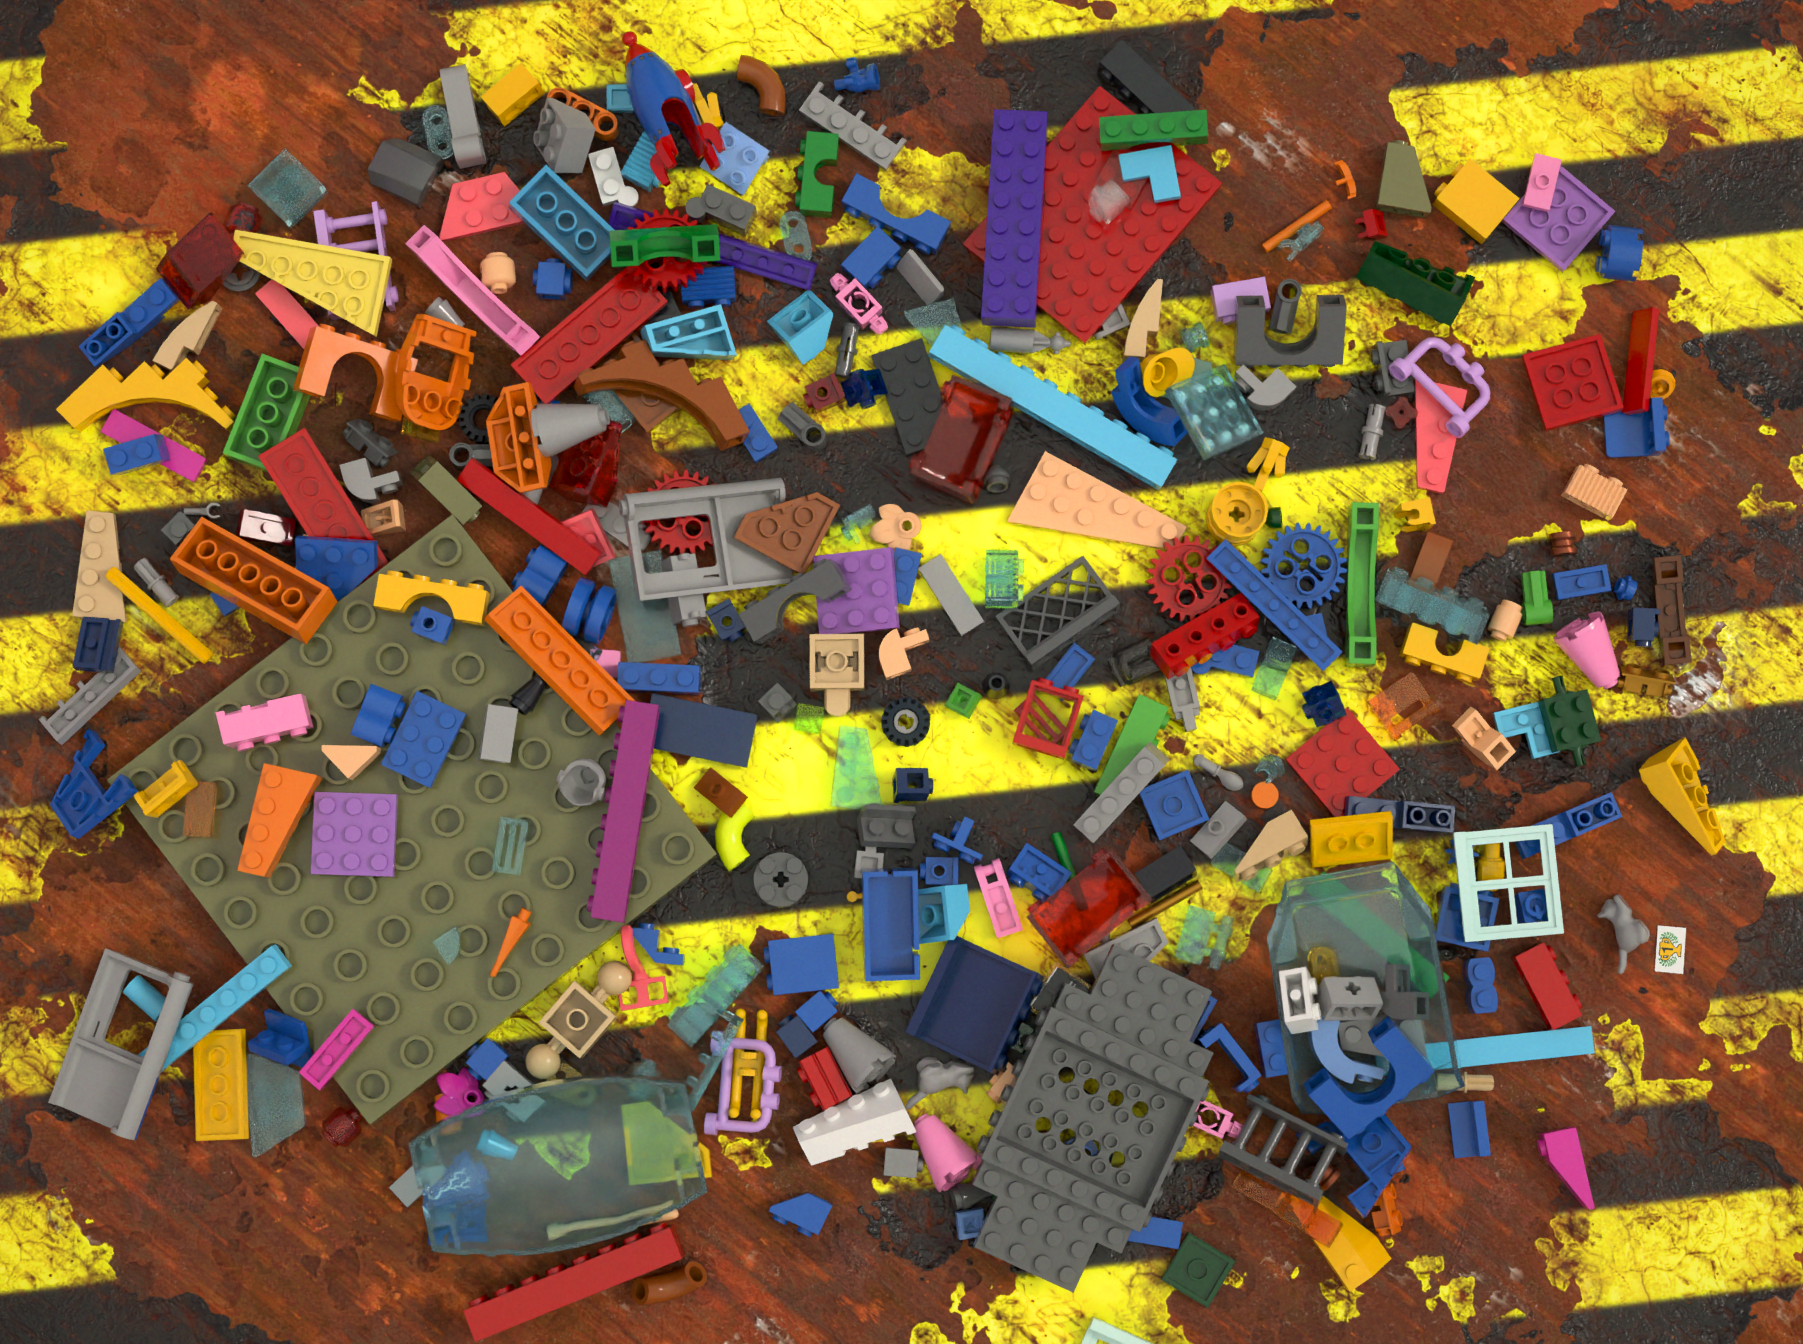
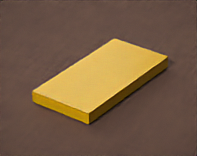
M246 1029L213 1030L193 1046L196 1141L249 1139Z

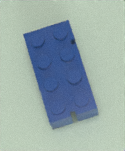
M916 867L891 868V874H888L886 868L861 869L865 981L920 980V955L918 951H912V947L914 950H920L918 870Z

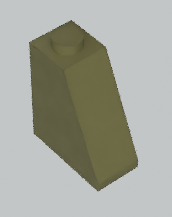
M1393 140L1392 143L1388 142L1383 154L1375 209L1427 219L1432 207L1415 147L1409 146L1407 142L1402 140Z
M429 454L410 472L463 525L466 522L471 523L480 514L479 509L482 505Z

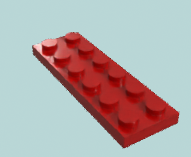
M626 267L511 364V368L525 383H531L535 395L542 403L550 404L576 382L581 371L593 368L668 304L665 297L658 290L654 292L651 283L643 288L642 278L634 281V272L628 273Z
M305 427L258 455L308 536L375 541ZM378 544V567L373 572H371L360 584L365 582L367 579H369L371 576H373L376 572H378L380 569H382L389 563L385 555L381 551L380 547L378 546Z

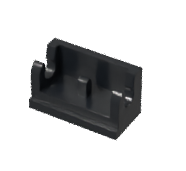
M1180 845L1134 874L1137 882L1152 904L1196 877L1197 870Z

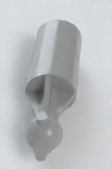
M991 327L990 351L1035 353L1050 347L1054 350V354H1059V351L1070 346L1071 342L1064 340L1060 336V332H1055V336L1050 339L1034 329Z

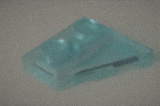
M954 298L904 312L905 318L931 346H933L944 325L949 327L955 325L962 329Z

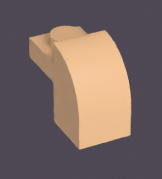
M919 627L908 630L904 632L905 637L900 638L896 628L884 637L879 648V661L886 680L911 672V666L905 651L929 643L926 629L920 631Z
M1472 707L1452 725L1461 736L1463 744L1481 761L1496 770L1516 752L1502 733L1492 729L1479 712Z

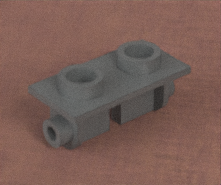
M357 418L346 423L348 427L342 433L345 436V440L358 451H361L367 445L368 449L363 455L375 466L386 467L390 462L388 457L398 454V451L393 447V443L373 431L372 425L367 421Z

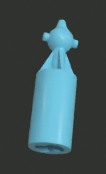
M137 975L126 986L123 994L156 1022L166 997L141 975Z

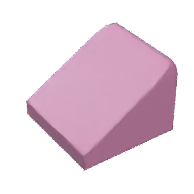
M592 649V658L612 678H618V662L621 660V651Z

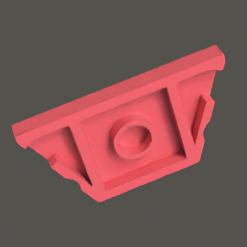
M505 172L452 184L440 240L447 242L523 224L524 222L509 209V202L520 190Z

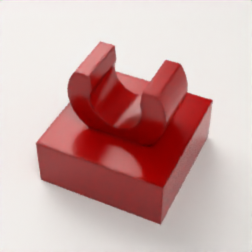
M1369 209L1363 211L1364 218L1361 217L1355 220L1357 225H1363L1364 223L1366 225L1365 232L1358 234L1359 238L1379 240L1388 237L1382 211Z

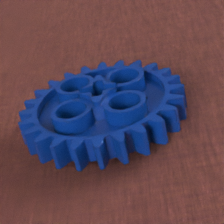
M1299 523L1295 524L1294 531L1288 525L1285 526V535L1279 531L1275 533L1278 541L1273 539L1267 541L1271 549L1264 548L1262 553L1268 556V558H1263L1259 561L1260 564L1266 565V568L1262 569L1260 573L1267 575V579L1291 603L1295 602L1298 609L1301 608L1302 603H1305L1306 608L1310 610L1312 602L1321 607L1322 597L1328 602L1331 601L1332 597L1329 592L1337 594L1340 590L1335 584H1344L1345 582L1344 579L1339 577V575L1347 573V569L1340 567L1341 564L1347 561V558H1339V554L1344 551V548H1335L1338 538L1330 541L1328 539L1330 531H1327L1324 535L1320 534V525L1314 531L1311 530L1310 523H1307L1303 530ZM1301 541L1305 543L1307 552L1305 554L1297 553L1294 550L1295 542ZM1284 551H1287L1288 553H1290V555H1291L1296 561H1294L1293 559H1291V558H1289V557H1286V556L1284 555ZM1316 558H1325L1329 563L1328 569H1318L1315 564ZM1306 561L1308 563V570L1299 571V563ZM1282 562L1289 564L1291 574H1280L1278 564ZM1311 572L1321 576L1323 578V581H1318L1317 578L1313 574H1311ZM1309 579L1313 584L1312 591H1303L1299 585L1300 580Z

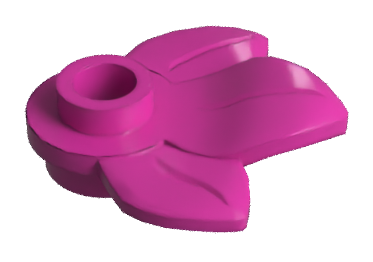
M463 1067L458 1075L443 1073L436 1077L438 1086L444 1094L434 1104V1108L439 1112L449 1116H456L461 1112L473 1114L481 1110L485 1101L484 1095L478 1089V1080L468 1072V1068ZM467 1096H473L476 1102H469Z

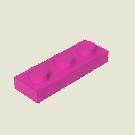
M352 1009L299 1073L318 1090H322L375 1026L357 1010Z

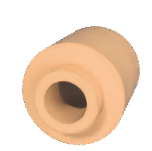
M1502 600L1501 605H1497L1488 626V630L1492 632L1491 636L1504 642L1507 638L1513 639L1523 616L1521 614L1523 607L1512 601Z

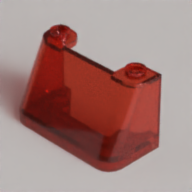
M952 375L950 381L946 380L941 389L940 395L944 397V404L925 449L919 455H913L909 469H911L910 473L912 476L963 501L975 504L984 485L985 473L993 464L1012 419L1015 407L1012 398Z
M1104 848L1100 849L1091 857L1093 862L1043 903L1038 899L1026 909L1029 912L1026 916L1027 920L1067 969L1078 961L1081 954L1087 953L1096 943L1127 918L1134 915V911L1144 908L1153 900L1112 848L1108 851H1105Z

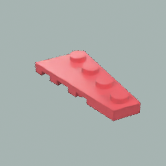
M1414 379L1416 488L1443 494L1457 438L1450 434L1446 428V422L1452 415ZM1435 383L1463 410L1467 390Z

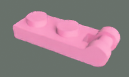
M999 858L991 860L992 863L985 866L981 864L973 866L997 939L1023 930ZM996 874L998 881L988 884L986 876Z

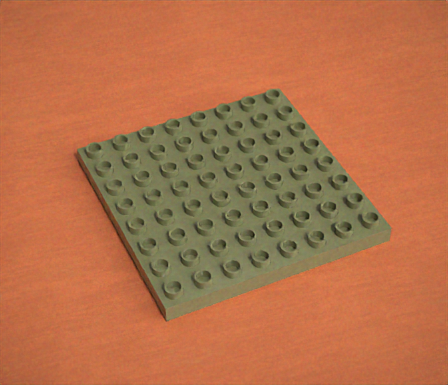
M453 514L337 602L307 644L293 637L107 779L109 784L112 785L120 774L127 776L140 793L171 769L173 762L182 760L198 782V785L158 818L145 816L134 796L125 802L126 806L247 965L272 945L276 944L292 967L268 985L266 989L286 1015L305 1022L308 1029L307 1034L310 1047L314 1052L321 1047L352 1009L357 1010L375 1026L333 1076L369 1125L375 1124L469 1051L477 1042L479 1043L620 933L622 926L630 925L718 856L653 770L650 769L626 922L620 923L591 918V912H587L589 895L594 896L596 885L591 884L594 868H599L600 858L596 857L598 841H603L604 830H600L603 814L608 813L609 803H605L604 796L602 801L597 800L591 805H573L562 794L556 780L560 770L565 771L572 761L580 758L593 759L597 761L605 773L607 781L604 793H606L607 787H612L614 776H609L611 760H616L618 749H614V740L616 733H621V729L614 722L599 736L547 685L533 712H529L526 716L519 712L517 714L510 763L478 760L486 705L491 704L513 708L509 704L512 699L511 695L531 680L535 674H538L486 621L485 626L455 620L446 646L414 634L410 622L415 611H420L421 606L454 619L450 605L442 598L436 596L421 597L411 603L405 613L380 610L373 606L379 574L387 575V571L403 573V578L413 579L414 575L430 577V582L440 583L441 579L456 581L457 586L467 587L468 583L484 586L483 590L488 591L490 594L487 615L513 593L509 585ZM371 684L404 696L403 702L406 703V707L401 718L396 717L393 723V728L396 729L395 734L416 691L467 714L432 788L381 765L390 746L389 743L381 747L350 735ZM297 694L306 696L314 727L306 729L307 734L298 737H291V734L280 736L281 741L267 745L264 744V741L254 743L253 749L238 752L237 748L233 749L223 744L216 712L224 711L227 714L241 710L242 706L250 705V707L267 703L269 700ZM322 745L378 746L381 748V754L356 778L350 780L322 752ZM266 763L322 777L314 793L397 794L395 877L311 874L314 793L271 877L267 878L237 871L263 764ZM522 907L528 909L532 913L527 921L532 924L509 953L497 975L491 977L490 972L501 950L511 916H514V914L518 916Z

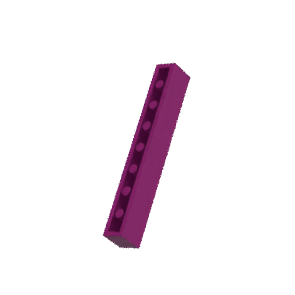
M626 700L625 706H620L618 722H622L621 733H616L614 740V749H618L616 760H611L609 776L614 777L612 787H607L605 803H609L608 813L602 815L600 830H604L603 841H598L596 857L600 858L599 868L593 869L591 884L596 885L594 896L589 895L587 912H591V918L620 923L626 922L661 708L656 704Z

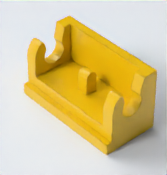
M520 63L480 97L486 103L488 109L505 127L545 93L539 82Z
M1430 497L1400 503L1393 511L1395 518L1402 519L1407 517V524L1410 526H1404L1400 529L1405 533L1418 530L1426 532L1436 524Z
M182 760L173 762L171 764L172 768L144 791L142 790L140 793L134 794V798L142 808L145 816L158 818L198 785V782Z

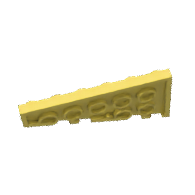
M235 230L230 252L232 258L377 337L392 264L391 257Z

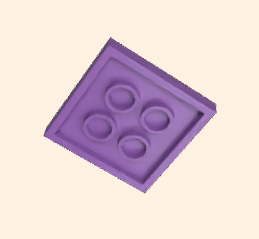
M1560 165L1549 212L1522 206L1523 196L1501 222L1563 273L1615 213V210Z
M893 548L814 556V564L822 559H831L837 562L852 589L831 603L822 601L816 596L819 634H853L900 628Z
M315 792L311 874L395 877L398 795Z

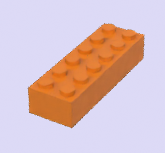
M203 517L199 519L170 558L177 571L183 576L304 644L309 642L338 602L329 587Z

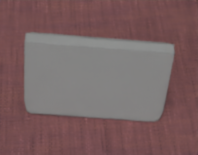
M913 250L907 251L897 264V269L925 304L931 306L944 296V287Z

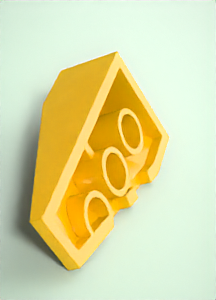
M1685 737L1648 758L1639 769L1643 783L1647 785L1651 794L1712 856L1717 854L1726 841L1715 810L1708 806L1706 794H1709L1706 785L1701 786L1697 770L1701 768Z
M1291 1194L1284 1197L1346 1290L1351 1292L1374 1276L1391 1260V1257L1376 1235L1325 1196L1322 1197L1318 1207Z

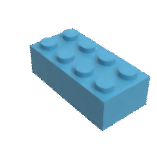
M547 165L509 202V209L586 282L611 258L609 231L614 229Z

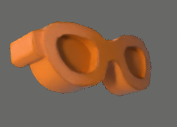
M1343 160L1333 163L1334 166H1337L1342 176V179L1335 181L1336 186L1346 183L1347 200L1355 198L1356 185L1349 167Z

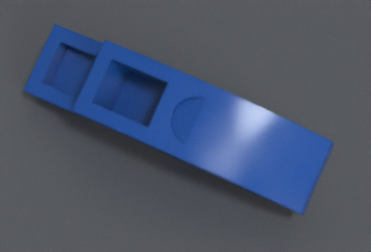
M160 278L123 312H116L78 347L93 366L98 367L119 354L165 318L163 314L174 306L180 298L166 280Z
M1612 792L1531 826L1552 824L1554 844L1557 845L1622 817V814ZM1539 839L1515 842L1522 859L1541 852Z

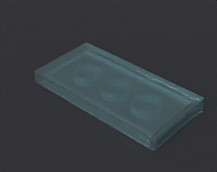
M662 550L642 553L643 566L646 573L663 572L661 561H663ZM630 556L609 560L613 586L618 591L616 602L628 662L645 663L682 655L676 624H672L668 598L639 601L636 596Z

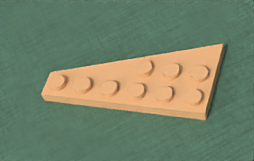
M1046 451L1007 520V523L1022 524L1069 534L1109 539L1121 543L1138 544L1165 550L1163 547L1164 542H1168L1173 546V538L1177 537L1180 541L1187 526Z

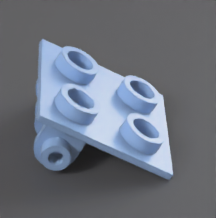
M725 122L720 130L725 151L717 152L712 144L720 167L715 171L710 170L705 159L700 167L744 195L761 165H764L769 159V150Z

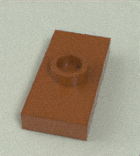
M711 767L694 786L697 792L730 818L733 817L748 798Z

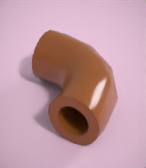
M741 54L738 64L737 81L752 84L757 89L760 95L759 112L770 116H784L786 95L778 73L766 62Z
M691 1261L676 1270L664 1274L637 1278L632 1285L633 1300L638 1305H649L679 1298L704 1286L707 1281V1273L700 1263Z

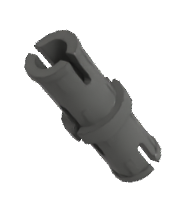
M843 323L841 342L836 349L838 353L834 372L836 377L850 379L853 359L858 352L856 343L860 325ZM848 340H850L846 361H844Z

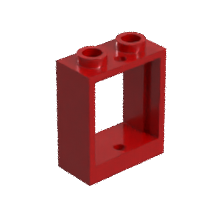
M1038 677L1037 681L1032 680L1012 744L1064 760L1084 696L1079 695V690L1065 685L1063 689L1053 687L1054 682ZM1035 691L1074 703L1061 745L1022 734Z

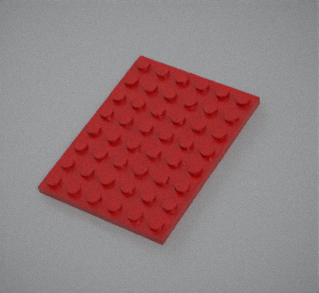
M1101 86L1096 89L1046 148L1037 307L1084 345L1088 343L1222 187L1221 181L1171 142L1144 143L1126 150L1101 151L1099 117L1136 115ZM1171 145L1181 199L1154 203L1150 178L1123 183L1119 154ZM987 216L963 243V247L983 263L985 262Z

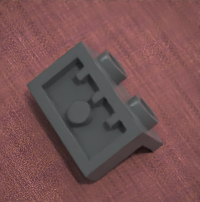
M1400 340L1387 343L1377 341L1373 346L1374 349L1370 350L1372 365L1377 366L1378 375L1375 376L1377 392L1381 391L1382 398L1414 394L1415 388L1412 375L1404 381H1398L1390 374L1388 369L1389 365L1396 358L1404 359L1409 354L1407 341Z
M878 803L864 805L857 816L860 845L912 849L915 844L912 818L916 813L915 807L903 804L894 806L880 805Z

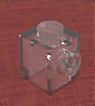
M1110 179L1103 187L1098 185L1089 194L1090 199L1088 203L1091 208L1089 213L1098 222L1103 220L1108 225L1131 203L1130 197Z

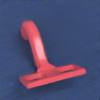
M630 925L622 926V949L625 959L633 971L630 987H636L638 1002L636 1004L624 1005L622 994L618 995L621 1011L669 1003L665 976L651 978L645 972L643 964L636 954L633 929ZM662 982L664 998L651 1001L648 985L650 983Z

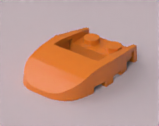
M426 314L416 315L399 353L395 386L397 405L403 415L412 423L433 430H444L456 422L459 413H461L460 408L463 404L461 400L464 391H469L471 380L468 379L469 365H473L474 353L469 352L470 337H476V331ZM419 342L455 354L448 382L411 371V357L415 346H418Z

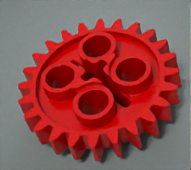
M665 208L663 215H659L655 209L653 212L654 217L650 218L648 214L644 213V221L641 222L635 219L636 228L628 227V230L697 225V220L689 223V214H685L680 218L678 210L673 215H669L668 209ZM657 257L646 260L639 266H627V272H634V281L642 278L643 288L651 283L654 292L658 286H662L664 293L667 292L668 286H672L673 290L677 292L678 284L681 283L684 288H688V279L696 282L697 277L695 273L703 274V267L701 265H707L708 261L692 262L688 259L686 262H677L676 259L678 257ZM652 263H660L662 265L659 268L650 267Z
M686 469L683 477H679L678 472L674 470L672 479L667 474H663L664 483L655 480L656 490L648 488L647 492L706 486L709 477L706 476L700 481L698 480L699 472L696 471L693 477H689L688 470ZM706 515L687 516L685 519L680 517L672 518L674 525L669 528L662 526L660 520L641 521V524L649 525L644 532L645 535L654 534L651 543L659 540L661 542L659 550H663L666 546L670 547L669 555H672L675 549L679 550V554H684L685 550H689L690 554H694L695 548L704 553L705 543L713 547L710 522ZM695 517H704L707 521L702 522ZM695 524L698 526L700 533L696 536H690L687 534L685 527Z
M1185 535L1181 543L1175 537L1172 540L1173 546L1168 542L1163 543L1164 552L1159 549L1155 550L1156 555L1159 557L1158 559H1149L1154 568L1145 570L1146 573L1152 575V578L1145 580V583L1152 584L1153 588L1148 590L1147 594L1156 595L1151 603L1156 604L1160 602L1162 604L1159 612H1164L1168 609V618H1173L1177 613L1178 622H1183L1186 615L1190 622L1195 619L1196 614L1200 616L1205 611L1213 609V606L1220 605V598H1229L1223 591L1224 589L1232 588V586L1225 583L1226 578L1206 559L1218 547L1216 545L1208 548L1209 539L1204 540L1200 544L1199 536H1195L1192 542H1190L1189 536ZM1189 553H1194L1198 557V564L1194 568L1190 567L1186 562ZM1176 558L1179 559L1180 564L1187 575L1193 574L1194 578H1192L1191 582L1196 587V589L1202 594V599L1198 598L1197 593L1191 583H1184L1183 580L1186 579V575L1181 570V568L1176 565ZM1167 568H1172L1176 572V579L1172 583L1168 582L1164 577V572ZM1205 575L1210 576L1213 580V586L1210 590L1204 589L1201 585V580ZM1182 590L1188 591L1191 595V601L1188 605L1182 604L1179 600Z

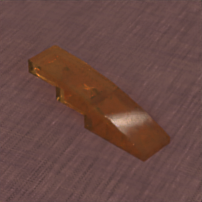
M1244 1170L1240 1171L1231 1186L1233 1190L1328 1248H1330L1343 1227L1341 1221L1319 1210L1317 1207Z

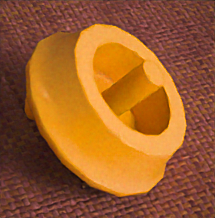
M1653 370L1650 398H1668L1675 388L1673 375L1667 370Z

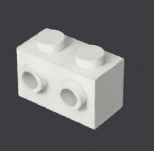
M1306 967L1279 971L1284 1019L1290 1033L1296 1034L1318 1030L1317 1020H1320L1322 1017L1320 1005L1315 1003L1314 994H1318L1316 978H1311Z

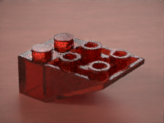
M210 212L164 255L155 269L187 309H191L212 299L244 255V252L214 214Z

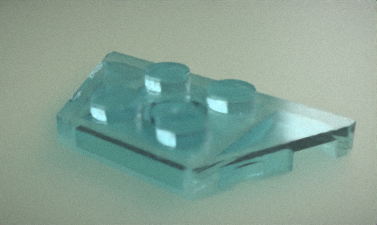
M246 1052L248 1115L252 1157H259L306 1126L302 1075L297 1069L251 1052Z

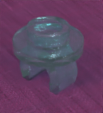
M1272 754L1264 755L1254 771L1258 774L1263 770L1268 775L1265 780L1266 784L1271 783L1273 779H1279L1285 773L1282 760Z

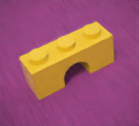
M1413 622L1408 626L1399 656L1405 658L1404 662L1414 666H1420L1421 663L1431 666L1430 670L1432 672L1446 675V672L1457 675V680L1465 683H1471L1472 680L1477 681L1480 679L1490 649L1489 647L1463 640L1459 643L1455 655L1445 656L1437 650L1435 645L1438 634L1437 630Z

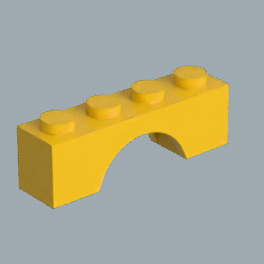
M387 571V575L379 574L373 606L380 610L405 613L415 600L425 596H436L448 602L454 619L457 622L485 626L484 618L487 615L490 594L488 591L483 590L484 586L468 583L467 587L457 586L456 581L441 579L440 583L430 582V577L414 575V578L410 579L403 578V573Z

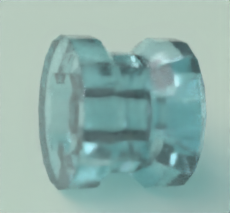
M1201 322L1195 323L1189 329L1186 327L1180 329L1184 347L1190 353H1193L1199 347H1209L1208 337Z

